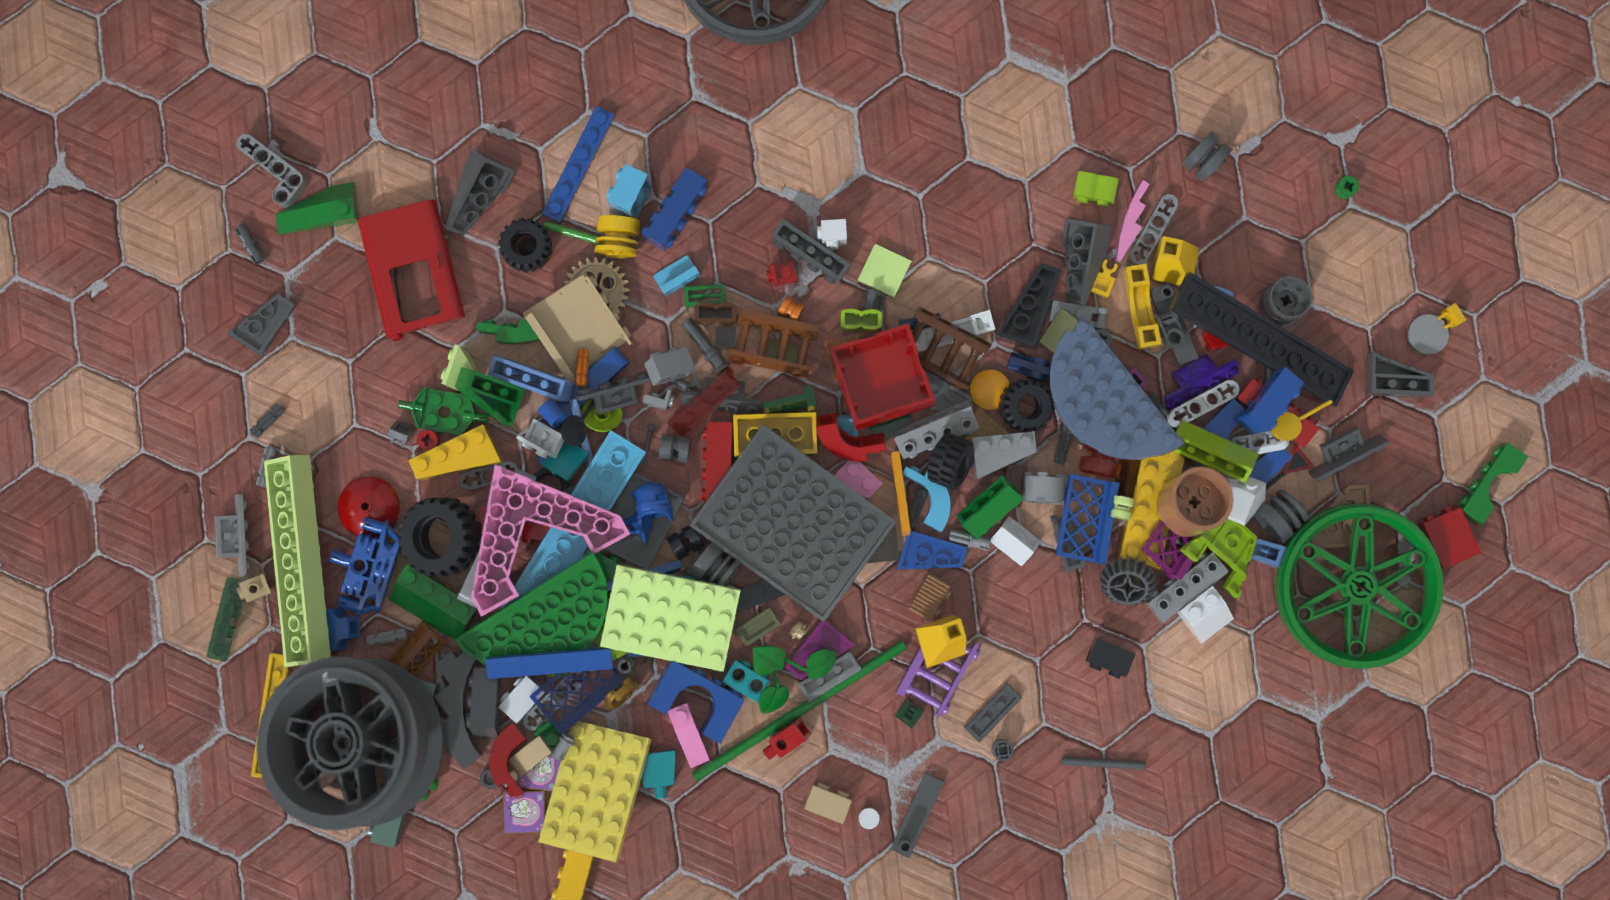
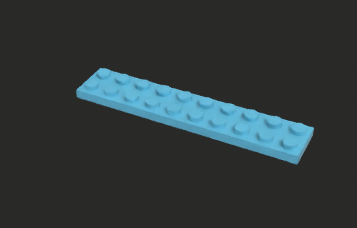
M610 430L572 491L571 496L610 511L646 452ZM550 527L514 585L519 596L503 604L501 608L579 560L588 547L584 537Z

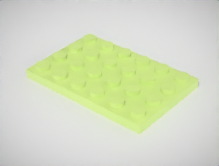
M617 564L600 647L724 672L741 589Z

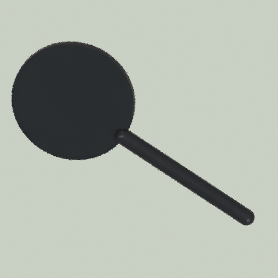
M594 399L581 418L571 415L564 419L561 425V435L568 445L579 446L584 442L587 433L584 420L595 405Z

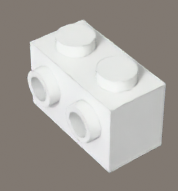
M846 219L821 220V226H817V242H821L823 246L831 251L838 250V247H845L847 243Z

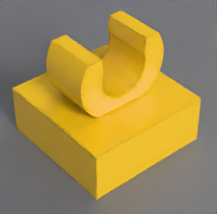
M1456 303L1440 311L1441 314L1437 317L1438 320L1445 318L1447 321V325L1443 326L1444 329L1456 327L1466 321Z

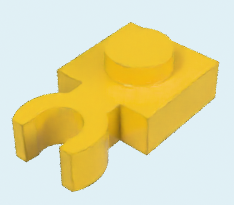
M1106 259L1102 262V273H1098L1091 292L1108 298L1116 279L1111 277V274L1117 270L1118 264L1115 263L1113 269H1108L1106 267L1108 260Z

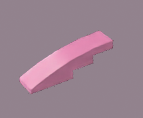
M1144 180L1139 184L1122 220L1116 243L1114 259L1116 264L1122 260L1142 226L1135 222L1146 207V205L1140 202V199L1150 184Z

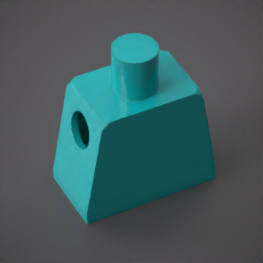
M676 749L650 752L647 755L641 778L645 788L654 787L655 799L667 798L666 786L675 784Z

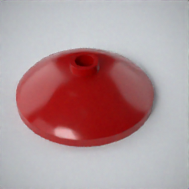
M361 477L352 481L344 488L338 500L340 521L350 533L356 536L361 532H366V535L372 534L373 538L381 535L361 529L366 516L384 523L387 519L390 522V526L393 527L400 512V502L394 488L386 481L376 477ZM364 503L369 504V508L366 511L363 510Z

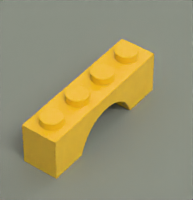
M1147 264L1126 267L1122 272L1137 351L1158 347L1162 343L1158 323L1155 321L1150 302V280Z

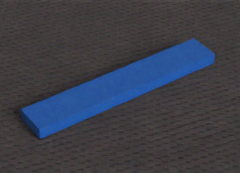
M605 647L492 656L485 659L488 679L613 669L612 650Z

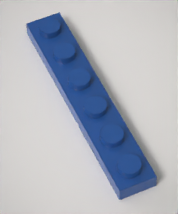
M598 106L595 107L542 215L561 224L615 117L614 114Z

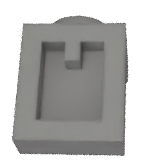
M668 388L664 400L662 395L651 392L650 395H644L643 404L667 411L669 406H673L675 395H672L673 390Z

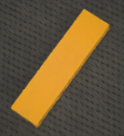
M896 451L891 453V462L901 534L909 536L911 530L900 452Z

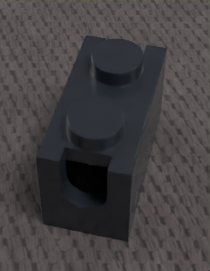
M1094 638L1085 661L1090 663L1089 667L1098 671L1104 668L1109 670L1108 675L1120 679L1121 676L1127 677L1136 654Z

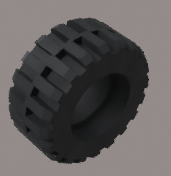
M435 497L415 503V507H410L407 510L408 516H403L401 520L403 527L399 528L398 534H401V540H398L399 546L403 548V551H401L403 558H408L407 564L410 567H415L416 572L424 573L429 577L455 575L460 573L461 570H466L470 566L469 563L475 561L477 557L475 552H479L480 545L478 543L482 539V533L479 534L478 528H481L480 522L475 521L477 516L474 511H468L470 507L466 503H461L456 498ZM438 517L447 522L452 532V543L444 556L438 555L432 549L429 542L430 526Z

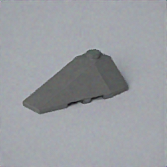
M1065 219L1062 242L1066 248L1064 264H1067L1068 272L1065 278L1067 302L1086 305L1109 247L1112 231L1111 225Z

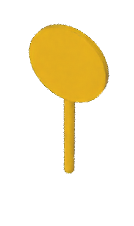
M1328 400L1300 417L1290 412L1280 415L1276 420L1278 423L1271 430V433L1279 440L1290 441L1299 436L1302 429L1301 420L1330 405L1332 400Z

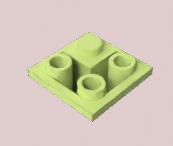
M455 344L454 349L452 348L448 354L449 363L442 372L441 380L445 386L459 391L455 385L461 367L477 372L478 370L469 351Z

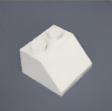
M1224 474L1223 476L1228 481L1233 492V508L1227 519L1245 525L1265 502L1266 483L1250 476L1246 483Z
M1210 586L1177 612L1201 644L1234 619L1226 602L1213 586Z

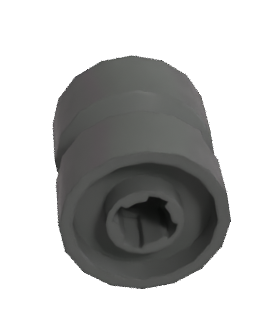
M662 433L659 460L671 461L673 458L676 462L687 464L690 454L691 437L679 436L675 438L674 435Z

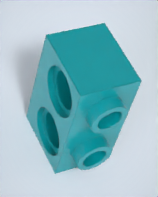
M743 659L740 662L735 660L723 682L756 703H759L762 691L771 683L768 680L769 675H758L754 670L750 669L752 666L750 663ZM737 668L743 669L745 672L744 679L736 680L733 676L734 670ZM754 679L762 681L763 687L761 690L755 691L751 688V682Z

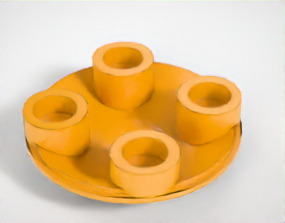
M991 369L984 370L973 378L970 385V395L979 408L996 410L999 409V403H1002V399H999L1000 395L1005 394L1003 390L1006 387L1009 388L1010 383L1001 372Z

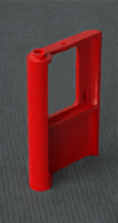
M431 199L361 217L357 220L386 338H391V341H398L403 339V335L408 332L465 318L436 200ZM428 260L441 312L434 316L403 323L390 271L396 267Z

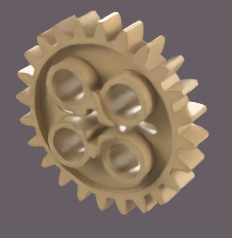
M595 257L593 263L586 258L585 265L579 261V269L572 267L575 273H567L568 277L571 278L570 281L584 272H591L594 274L597 282L598 274L602 273L599 289L609 299L608 308L610 311L614 309L616 313H621L618 307H626L622 300L629 299L624 293L629 292L630 289L624 288V285L629 282L628 280L622 281L625 273H617L620 269L619 266L613 269V261L607 265L605 258L602 259L601 263H598V259ZM608 277L613 278L615 282L614 286L610 289L605 288L603 285L604 279Z

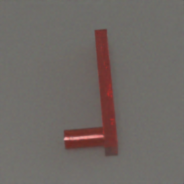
M730 367L724 368L722 374L671 417L667 424L680 436L688 433L740 387V383L734 378V370Z

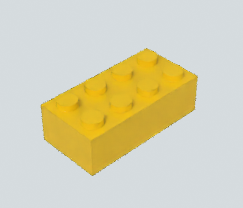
M816 412L733 415L735 458L740 456L762 424L806 456L817 455Z

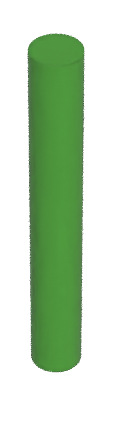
M548 221L544 223L546 230L602 245L595 241L600 236Z

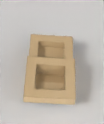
M540 735L509 759V761L522 777L553 751Z

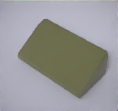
M1061 307L1039 342L1054 353L1064 333L1068 329L1072 333L1079 322V318Z
M768 339L764 357L777 358L780 346L779 340ZM788 343L784 361L797 363L801 345Z

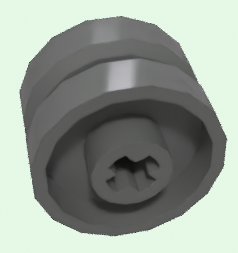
M1211 131L1182 163L1188 171L1193 170L1200 163L1202 166L1195 173V177L1202 183L1211 173L1214 174L1226 161L1225 158L1233 150L1227 143H1222L1215 151L1213 147L1217 144L1220 137L1214 131Z

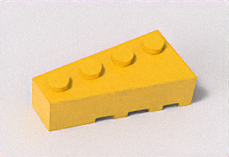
M485 425L472 429L408 460L416 478L421 481L503 463L500 453Z

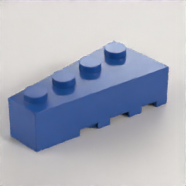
M686 167L671 189L672 195L668 194L662 201L660 206L662 210L655 212L650 219V227L647 228L645 226L641 231L643 238L664 252L667 248L671 249L676 241V238H674L676 233L684 229L687 224L685 219L696 210L698 206L696 204L699 197L703 198L708 191L707 180Z

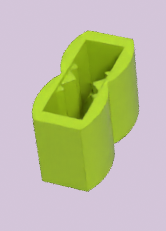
M1078 171L1073 198H1077L1076 201L1087 204L1089 201L1097 202V206L1109 207V205L1114 203L1119 179Z
M857 309L841 311L840 329L843 331L856 332L862 330L874 333L882 328L881 311L874 309L862 312Z

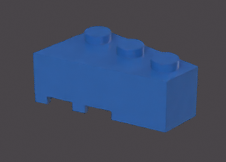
M1286 367L1277 369L1260 388L1261 392L1254 401L1250 400L1247 403L1249 408L1245 413L1240 416L1237 414L1234 420L1252 435L1273 430L1278 423L1276 421L1278 417L1289 409L1290 406L1288 404L1301 393L1302 390L1300 388L1304 382Z

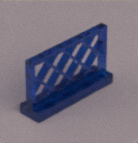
M593 643L588 649L598 647ZM614 666L613 669H610L614 675L608 680L599 679L600 670H597L596 679L584 678L585 671H582V677H570V672L567 673V676H561L563 673H557L529 697L555 727L557 732L562 735L603 701L610 691L616 690L621 686L625 679ZM557 678L567 679L566 691L553 690L554 681ZM569 679L581 680L580 692L568 691ZM584 680L596 681L595 691L583 693ZM599 682H604L601 686L598 687ZM551 684V690L545 689ZM542 691L551 692L550 703L541 704L536 699V696ZM553 692L565 693L564 706L552 705ZM568 694L580 695L579 704L576 707L567 706ZM582 695H589L582 701ZM543 706L549 707V713L545 710ZM552 707L564 708L563 717L558 722H555L551 717ZM566 708L572 709L566 714Z

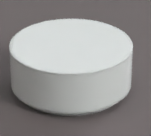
M864 808L859 813V823L863 828L873 829L878 825L879 814L875 809Z

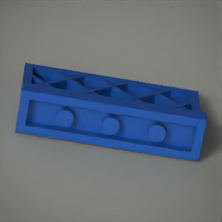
M1069 474L1056 556L1095 564H1106L1114 520L1110 515L1111 510L1114 509L1113 499L1114 496H1118L1120 483ZM1074 480L1081 481L1085 487L1077 494L1072 488ZM1095 484L1103 485L1102 494L1096 498L1090 488ZM1085 491L1093 499L1087 505H1084L1078 497ZM1076 499L1081 509L1073 514L1069 504ZM1095 503L1099 508V513L1092 517L1087 508ZM1084 511L1089 521L1081 526L1075 516ZM1072 519L1078 529L1069 534L1066 529V523ZM1092 523L1096 531L1095 535L1089 538L1084 528ZM1080 531L1086 541L1077 546L1072 536ZM1069 539L1075 549L1070 553L1062 552L1063 543ZM1086 544H1089L1092 548L1091 558L1085 557L1080 550Z

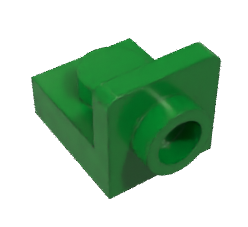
M549 720L547 723H541L535 729L534 736L536 739L541 735L550 749L554 751L560 741L559 737L561 734Z

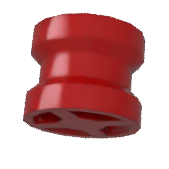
M424 430L418 435L417 443L420 448L429 451L440 445V437L431 430Z

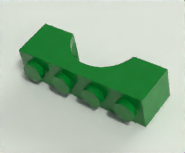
M1509 443L1498 444L1492 451L1493 457L1482 466L1480 470L1482 473L1478 479L1475 478L1470 484L1469 488L1471 490L1467 496L1464 495L1458 502L1465 517L1476 525L1484 524L1495 508L1489 497V487L1493 479L1502 473L1509 475L1517 474L1529 457Z

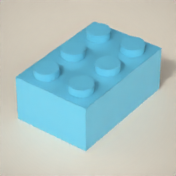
M625 164L623 169L619 168L615 177L617 182L614 187H610L606 198H609L608 203L613 213L637 219L650 193L652 184L647 173Z

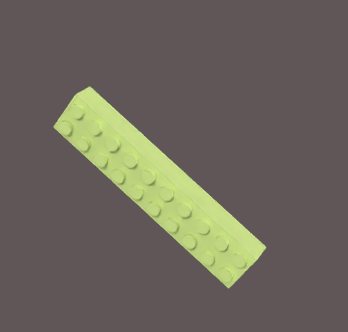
M289 455L264 461L285 667L306 665L319 659L331 657L310 455Z

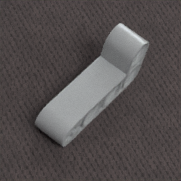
M243 134L239 136L236 143L237 148L281 181L272 193L274 202L282 208L293 206L308 186L305 176L251 135ZM249 143L256 149L252 151L245 145ZM264 153H268L267 160L261 161L260 157ZM284 165L283 172L277 174V167ZM300 177V183L293 186V179ZM287 193V200L280 202V196Z

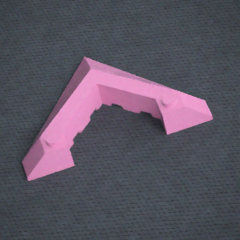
M495 465L471 599L480 615L483 616L519 596L509 574L525 520L581 535L584 537L590 550H594L595 553L630 535L621 516Z

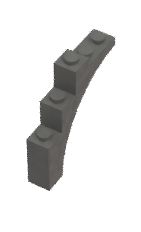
M461 649L459 651L461 655L459 656L455 651L450 653L445 651L438 657L439 661L435 665L450 685L445 683L436 690L438 694L434 698L449 716L448 718L446 716L440 718L443 730V744L459 765L465 769L483 754L476 745L469 727L466 726V692L469 676L472 674L478 660L474 657L471 658Z

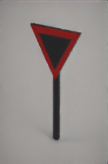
M1296 443L1290 454L1292 458L1287 462L1284 471L1266 485V490L1287 473L1315 468Z

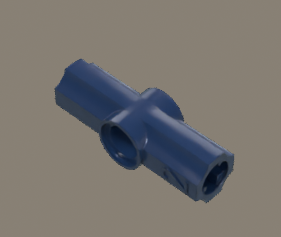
M1011 352L1006 369L1027 375L1032 380L1050 382L1051 364L1049 361Z

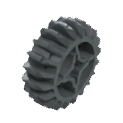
M1120 556L1118 561L1112 559L1111 564H1106L1100 577L1101 590L1104 592L1105 598H1110L1111 603L1117 602L1118 606L1125 604L1126 607L1129 604H1133L1136 607L1138 603L1143 605L1145 600L1149 601L1151 595H1154L1157 581L1155 571H1152L1151 565L1146 566L1145 560L1139 562L1138 557L1132 560L1130 556L1127 559H1123Z

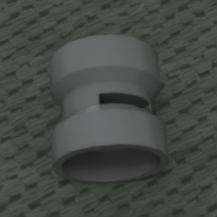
M998 739L992 744L991 751L998 760L1007 761L1013 756L1014 748L1007 740Z

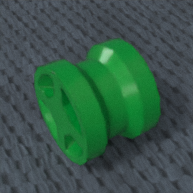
M1352 176L1342 178L1335 185V193L1341 199H1348L1359 190V183Z

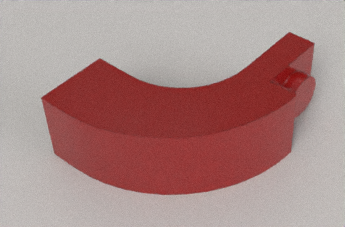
M837 413L816 417V429L819 439L828 451L839 458L856 462L868 461V453H879L886 450L884 433L862 437L852 436L846 433L840 426Z
M512 723L498 735L493 743L489 757V767L496 786L501 788L506 784L507 787L504 789L511 798L515 796L519 800L525 794L509 772V759L512 753L527 740Z

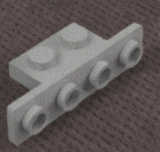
M237 494L234 496L235 515L214 517L216 558L237 557L238 577H245L250 570L249 560H246L249 543L245 539L248 523L247 519H244L247 503L246 499L243 498V494Z

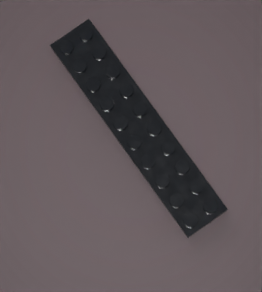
M1187 272L1170 305L1169 310L1271 371L1275 372L1283 367L1288 368L1304 382L1301 387L1303 390L1324 402L1332 400L1330 404L1332 407L1338 406L1354 370L1195 274Z

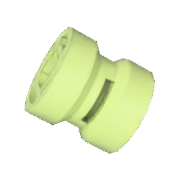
M1114 496L1113 503L1115 505L1114 509L1111 510L1110 516L1122 520H1131L1132 513L1130 511L1131 507L1134 506L1135 500L1124 496Z

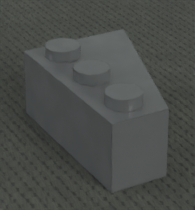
M473 668V674L469 676V686L472 687V694L468 695V707H471L470 715H467L466 726L469 727L475 739H496L500 734L497 728L498 720H500V713L498 712L499 700L501 699V678L488 679L486 668Z

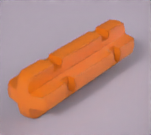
M587 349L578 350L576 387L584 388L587 384L589 350Z

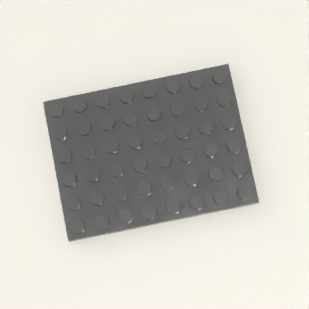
M762 424L689 526L824 622L897 521Z

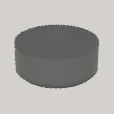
M490 768L485 769L480 775V783L486 789L497 787L491 776Z

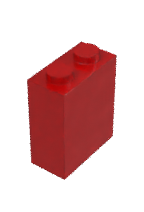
M1449 506L1441 510L1442 514L1438 516L1434 514L1422 518L1423 522L1417 524L1435 549L1441 569L1448 568L1481 553L1461 507L1453 508V506Z

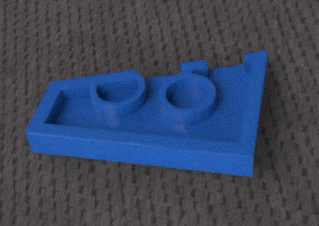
M911 531L910 535L906 536L897 570L961 568L968 547Z

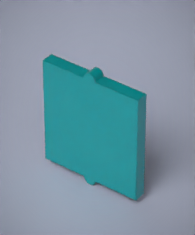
M564 441L557 457L548 456L541 466L552 472L553 476L557 475L568 482L590 454L579 446H570Z

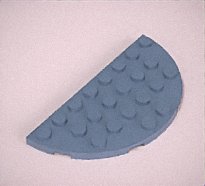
M1084 315L1080 317L1072 333L1068 329L1060 339L1050 368V390L1055 409L1064 425L1082 443H1086L1098 450L1097 452L1119 459L1144 460L1145 458L1168 454L1183 446L1184 442Z

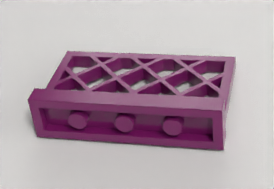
M1160 520L1141 550L1165 571L1164 574L1170 579L1182 580L1193 561L1176 547V538L1183 536L1175 535L1170 530V536L1163 537L1162 529L1165 523ZM1183 537V546L1194 537ZM1170 539L1171 551L1164 552L1163 540ZM1155 541H1158L1159 553H1153L1149 549ZM1166 554H1172L1170 566L1165 564Z

